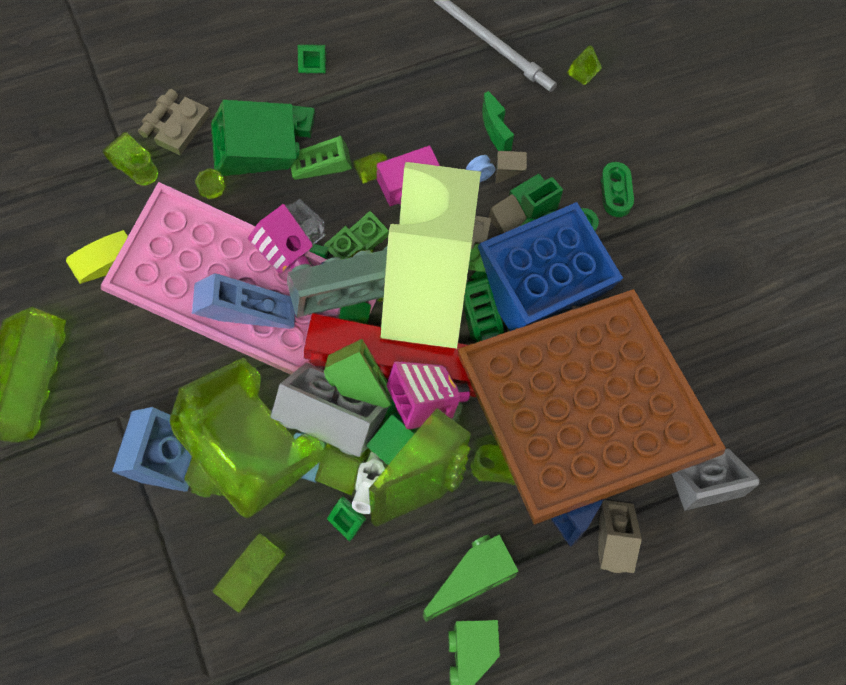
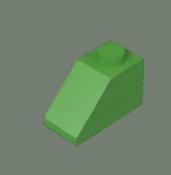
M363 339L328 355L324 369L325 377L331 386H336L342 396L383 408L391 406L392 397L386 387L387 380Z

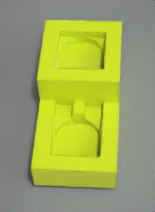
M124 230L96 240L66 258L67 264L80 284L107 275L109 268L112 266L128 237Z

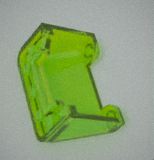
M243 357L180 387L170 416V425L176 438L241 516L250 518L319 464L326 451L315 437L302 434L295 440L281 422L270 418L272 412L257 396L261 383L260 374Z

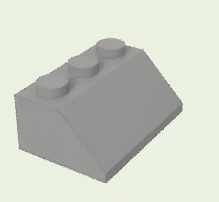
M305 363L280 383L270 418L281 422L286 428L297 429L306 433L316 441L331 444L345 454L360 457L368 448L366 445L376 434L389 407L383 408L342 396L336 386H331L328 383L323 369Z

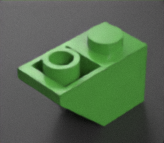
M498 620L456 621L454 631H448L449 652H455L456 667H450V685H475L500 657Z

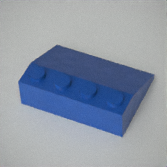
M577 202L478 245L497 310L509 331L572 310L573 306L578 307L607 293L623 279Z

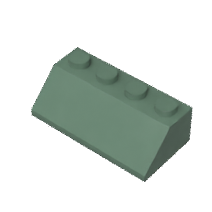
M388 246L383 251L371 253L370 250L356 253L352 258L343 260L340 257L330 258L321 265L311 267L309 264H303L294 267L292 271L288 272L287 286L296 318L383 298Z

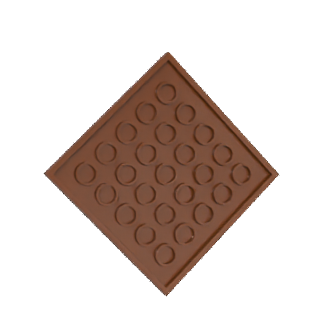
M634 289L458 349V357L533 524L543 522L723 455L726 450Z

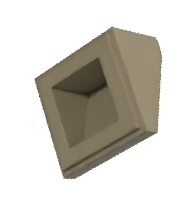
M513 194L494 205L489 213L491 222L501 234L519 227L527 219Z

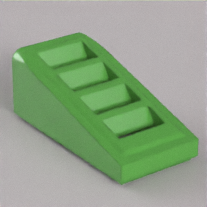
M341 136L299 150V157L291 166L294 180L339 173L352 169L349 150ZM312 158H316L317 163L313 164ZM300 160H305L306 167L301 168Z

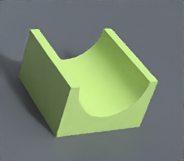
M412 162L405 163L400 223L390 224L388 235L381 338L457 349L481 176L480 171Z

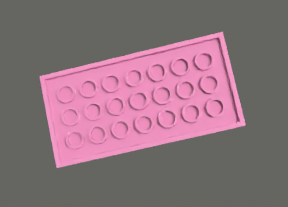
M158 182L103 280L101 290L290 375L305 363L311 364L308 359H304V347L311 315L296 318L295 314L294 328L286 329L222 322L192 314L195 283L214 273L290 296L287 286V275L292 269L288 268L282 274L278 273L248 240V236L255 226ZM309 251L305 255L313 266L321 265L322 262L327 260ZM376 299L366 301V303L371 305L370 313L376 302ZM339 308L316 314L337 318ZM313 365L320 369H325V366Z

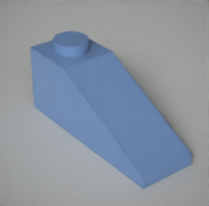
M217 273L196 282L194 285L192 314L222 322L286 329L294 328L295 311L290 296Z

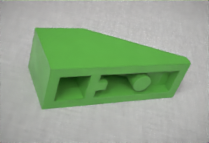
M485 535L471 543L473 548L469 549L425 608L423 617L426 622L515 578L518 569L500 535L494 538Z

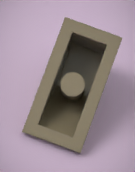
M603 500L600 506L598 537L600 568L613 573H634L642 540L634 504Z

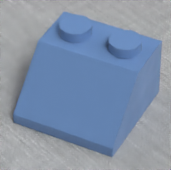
M153 407L134 410L131 412L112 472L139 483L183 492L188 491L205 430Z

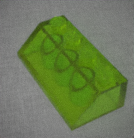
M34 307L4 319L0 329L1 441L19 443L33 439L38 433L41 426V419L39 418L41 409L49 397V389L47 388L50 377L55 373L58 364L57 360H55L57 352L65 340L64 327L66 320Z

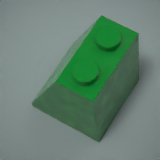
M222 100L211 122L215 176L289 169L295 160L298 159L299 143L295 142L294 135L297 129V117L293 115L292 104Z

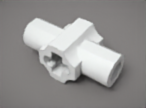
M372 451L368 461L361 463L355 486L357 491L352 502V508L362 514H370L376 498H382L388 470H386L388 465Z

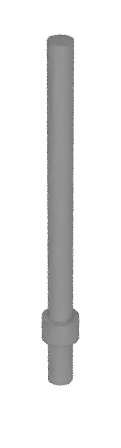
M433 0L524 71V76L529 80L538 82L549 92L556 88L557 83L542 72L543 69L535 62L530 63L450 0Z

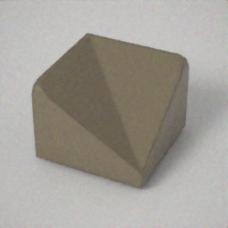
M498 151L495 166V183H500L525 172L527 168V153Z

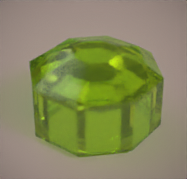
M211 168L199 172L195 180L200 196L208 199L221 196L226 187L221 173Z

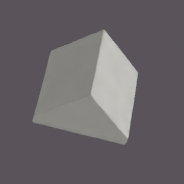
M726 449L721 456L672 473L684 511L744 497L759 485V478L730 449Z

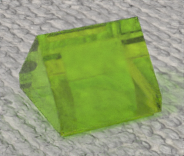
M589 45L573 61L567 72L568 75L583 85H586L602 69L592 45Z
M376 152L354 160L353 165L362 183L377 179V163L386 161L387 157L383 153Z

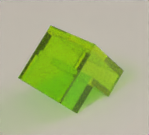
M327 443L323 450L315 481L352 496L355 492L359 467L361 463L368 461L371 450L367 448L358 457L345 454L339 448Z

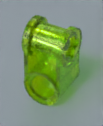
M123 132L103 149L105 157L137 184L149 185L157 179L158 169L151 162L150 153L127 132Z
M483 445L476 451L472 460L471 470L477 479L516 485L498 445ZM484 457L490 458L494 462L495 467L491 469L485 468L481 465L479 459Z

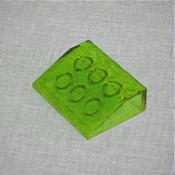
M436 408L369 487L371 523L377 527L442 498L448 490L453 493L464 479L462 475L466 470L464 466L468 461L466 456L471 450L468 446L471 433Z

